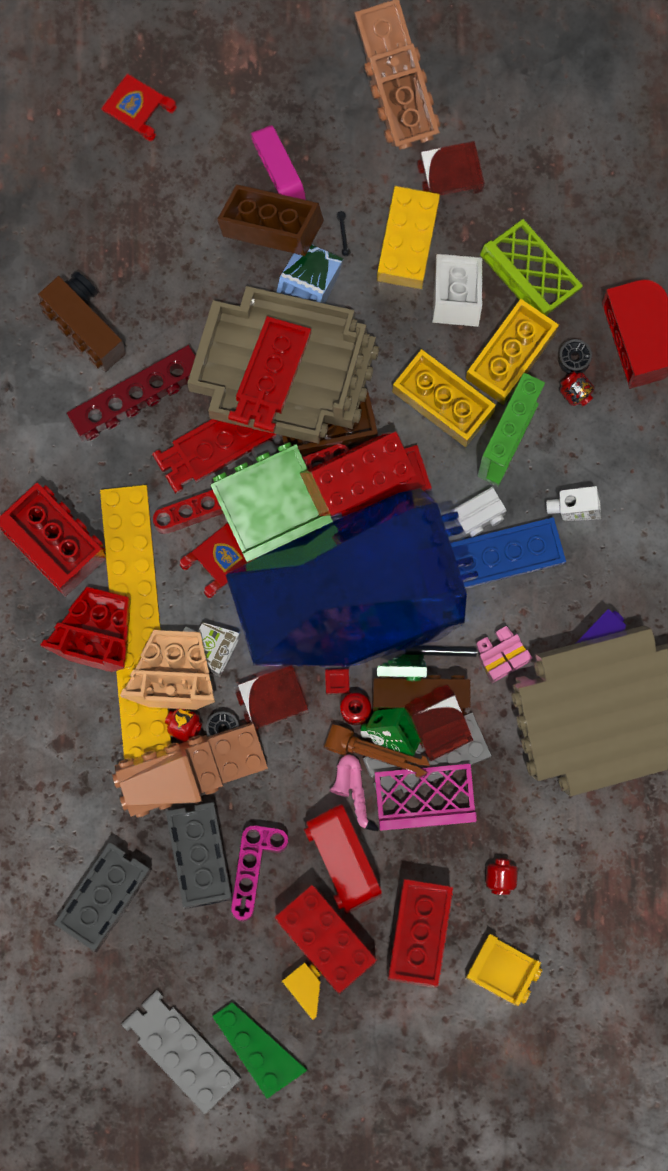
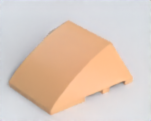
M153 630L140 655L141 659L136 669L130 674L131 678L126 688L120 694L122 698L154 708L197 710L214 703L215 699L201 633Z

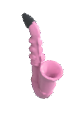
M345 755L337 765L336 781L333 787L330 788V792L343 797H349V789H352L351 797L355 801L353 804L356 809L355 814L358 817L359 825L367 830L378 831L379 828L373 822L367 820L360 762L354 755Z

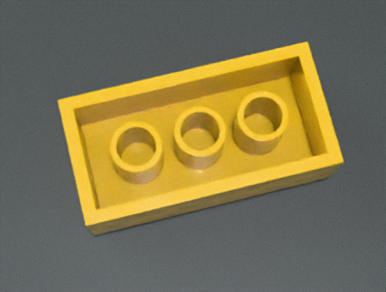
M398 186L394 187L377 272V281L422 289L440 194Z
M520 299L469 368L466 380L504 405L515 391L523 373H528L553 339L559 324Z
M422 349L394 382L392 389L395 395L465 448L492 416L496 407L488 398Z

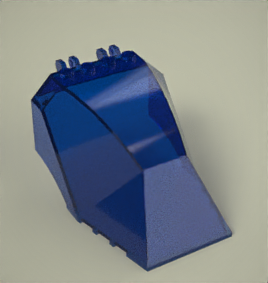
M421 488L400 492L339 518L227 573L226 578L253 665H315L320 667L342 666L346 668L367 663L411 647L441 640L464 624L467 592L463 582L475 579L479 575L477 571L460 574L459 568L474 563L473 557H467L456 561L449 537L460 534L464 530L462 526H455L446 530L444 523L455 521L459 518L458 512L447 513L441 516L437 502Z

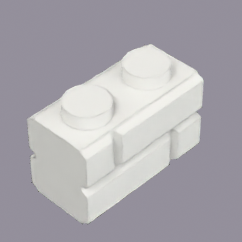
M492 487L451 510V516L465 538L469 535L471 537L480 535L484 532L483 527L490 523L492 526L501 523L504 520L503 516L506 514V508Z

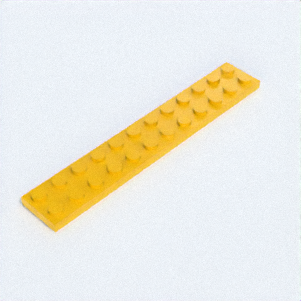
M147 485L100 490L109 592L130 598L125 669L116 671L124 759H135L141 757L145 752L159 751L171 744V735L168 734V725L165 724L168 708L147 707L120 696L131 678L130 674L136 669L141 659L140 655L153 630H161Z

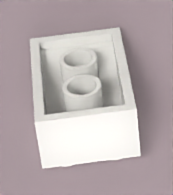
M436 254L432 323L479 326L482 310V258Z

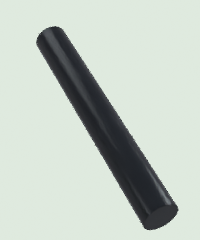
M405 645V654L476 657L477 647Z

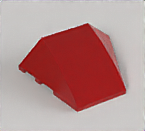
M86 587L68 609V615L61 623L55 625V631L47 641L44 639L40 646L71 662L109 672L125 669L130 598Z

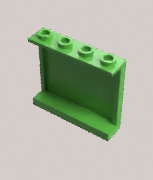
M523 373L482 456L478 472L479 478L499 487L538 408L539 403L536 401L545 382Z
M288 442L277 448L278 453L270 456L269 452L256 457L257 462L250 466L245 462L235 467L236 472L227 476L226 472L213 477L214 482L210 485L246 562L333 522L330 516H319L300 473L308 469L297 444L292 446Z

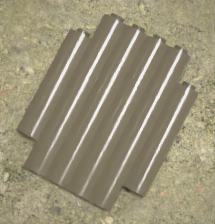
M248 286L245 288L240 306L213 300L188 380L190 392L212 397L208 410L210 419L266 431L255 428L254 419H251L249 425L228 420L230 411H235L239 402L236 401L238 389L265 319L269 316L312 330L281 414L276 413L273 423H276L274 434L319 444L321 437H326L328 424L353 429L354 423H359L362 409L358 408L360 402H365L368 388L364 387L366 381H371L374 368L370 366L372 360H377L379 347L376 346V337L367 334L366 325L358 323V320L355 319L354 310Z
M644 625L535 654L537 662L534 663L537 676H540V678L533 680L526 676L516 678L517 684L513 685L512 701L514 706L518 707L519 716L516 717L520 730H523L524 739L521 740L524 752L528 754L529 762H526L527 771L537 781L561 775L559 777L560 788L571 797L668 770V643L656 646L651 628Z

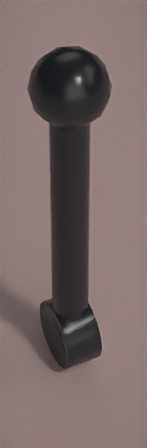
M339 211L337 219L340 221L343 243L341 253L347 257L351 251L347 246L344 222L346 213Z

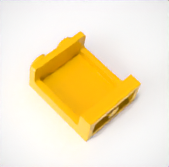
M489 934L466 979L511 1004L519 1006L520 1003H526L531 993L528 987L532 981L537 982L543 969L539 968L540 961L532 959Z

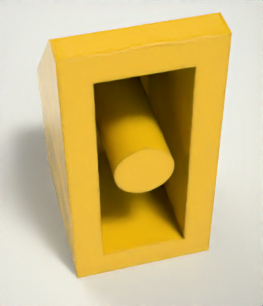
M304 963L282 982L310 1018L314 1020L317 1017L320 990L318 977L321 975L313 964L307 966Z

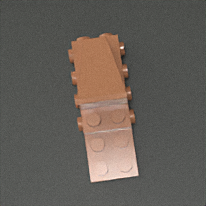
M392 0L354 12L367 56V63H364L367 76L372 78L369 81L374 99H378L380 108H377L381 122L385 121L387 130H384L387 143H391L392 147L398 146L399 150L411 147V142L419 139L421 143L433 140V135L439 133L440 122L437 114L433 112V98L431 93L427 92L425 85L427 83L426 74L419 65L421 60L418 48H414V44L411 43L399 0Z
M252 722L209 737L207 735L194 736L189 738L187 742L181 744L173 743L159 751H148L135 759L127 758L121 760L115 765L116 774H113L112 777L116 789L121 787L123 796L120 797L123 810H128L130 817L134 815L142 817L149 814L150 810L158 807L162 810L171 807L174 803L202 801L201 793H215L219 790V787L223 786V783L266 770L268 767Z

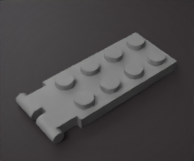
M472 712L420 734L422 740L412 757L421 759L422 756H425L430 766L407 763L419 768L459 764L474 765L490 758L491 754ZM369 757L363 758L370 778L375 777L374 772L404 770L403 768ZM452 770L442 772L448 775ZM432 772L426 781L431 783L444 776L439 772ZM408 774L402 783L410 790H414L421 779L416 777L415 774ZM394 775V776H395L398 780H400L403 775ZM391 776L380 777L381 788L387 793L397 784V781ZM399 785L393 793L402 790V793L405 794L409 791L402 785ZM381 791L383 800L387 795Z
M156 990L142 1004L147 1013L143 1016L138 1010H135L121 1025L127 1031L131 1028L141 1038L138 1043L198 1108L206 1114L241 1079L174 1008L169 1010L160 1001L163 996Z

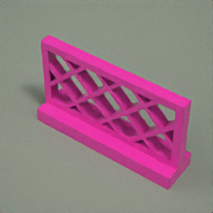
M471 764L421 768L428 773L424 778L420 777L421 781L413 791L404 785L402 781L408 774L416 775V772L406 769L374 772L380 831L477 822ZM466 769L467 779L459 786L450 777L456 770ZM452 770L448 775L442 772ZM432 772H439L445 777L437 789L426 781ZM394 775H403V776H402V778H401L400 780H398ZM391 776L397 781V784L387 793L381 788L380 777ZM447 780L458 788L450 800L439 792ZM423 782L434 790L426 802L415 794ZM466 784L468 787V793L463 789ZM399 785H402L410 792V795L402 804L391 796ZM381 791L387 795L383 800ZM460 791L468 796L469 807L459 808L452 802ZM436 793L447 801L441 810H434L428 805ZM413 795L423 803L418 812H410L404 807ZM388 798H391L400 806L394 814L383 815L382 805ZM451 804L455 809L446 808ZM427 806L431 811L422 810ZM401 809L407 812L398 814Z

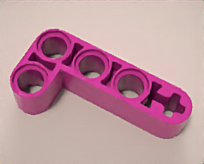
M270 125L252 132L253 144L277 190V194L306 200L301 180L274 127Z
M249 826L242 834L231 907L233 916L239 921H248L254 914L263 851L281 853L288 846V837L283 830ZM250 832H258L260 834L258 843H249L247 835ZM275 835H281L284 838V844L280 847H274L271 845V838ZM248 855H252L257 859L256 865L252 868H247L243 865V860ZM245 879L253 882V888L249 892L240 890V883ZM238 895L252 897L251 901L246 899V908L250 910L245 912L244 916H240L239 911H236L237 907L242 906V898L237 899Z

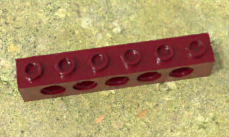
M187 345L66 412L81 441L94 440L100 435L101 431L105 429L111 430L120 424L119 421L127 417L130 419L137 416L141 412L140 410L146 406L153 407L157 405L164 396H172L178 393L182 386L188 384L196 357L190 346ZM175 369L183 371V374L179 377L171 375ZM155 380L163 382L159 388H153L151 384ZM139 391L143 393L140 399L134 400L131 398L133 392ZM114 403L122 404L121 409L118 411H113L110 407ZM94 414L102 415L101 420L98 422H92L90 418Z

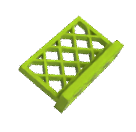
M524 219L494 241L486 243L480 253L484 261L519 300H524L546 316L583 287ZM522 228L528 235L527 240L515 239V232ZM501 242L510 243L511 253L502 252L497 245ZM515 244L527 246L526 255L515 254ZM531 246L539 247L543 251L542 257L530 256ZM514 259L526 260V269H517L513 264ZM530 261L542 262L541 272L529 270ZM546 263L554 264L558 268L557 274L546 273ZM529 276L541 277V286H532L528 281ZM545 278L557 279L556 289L544 287ZM561 280L569 281L574 288L571 290L560 289ZM544 292L556 294V301L549 305L544 299Z

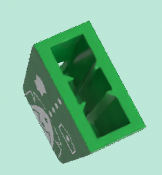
M405 708L377 710L373 713L369 723H364L361 726L363 738H371L376 745L409 756H414L422 740V736Z

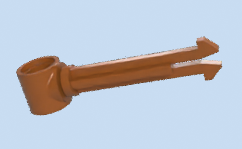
M331 725L324 744V748L340 755H346L348 752L357 753L416 772L415 776L418 778L426 775L427 772L407 762L420 766H430L425 756L418 759L360 740L354 736L353 731L338 725Z

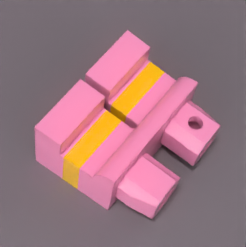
M507 626L495 633L500 641V644L493 647L488 637L476 643L480 654L479 661L492 684L509 675L511 671L514 672L532 661V656L521 643L517 634L513 635Z

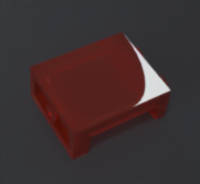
M475 141L421 151L420 160H417L419 174H423L425 179L422 182L423 191L440 195L473 189L474 193L483 192L484 179Z
M292 665L238 684L239 691L235 692L240 706L245 704L247 714H244L246 723L253 722L256 732L260 728L299 714L301 716L308 713V707Z
M448 685L437 687L432 692L415 698L405 705V709L410 715L421 741V748L430 762L473 741L456 696Z

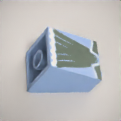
M311 244L306 256L293 254L280 276L276 293L325 304L340 274L344 258Z

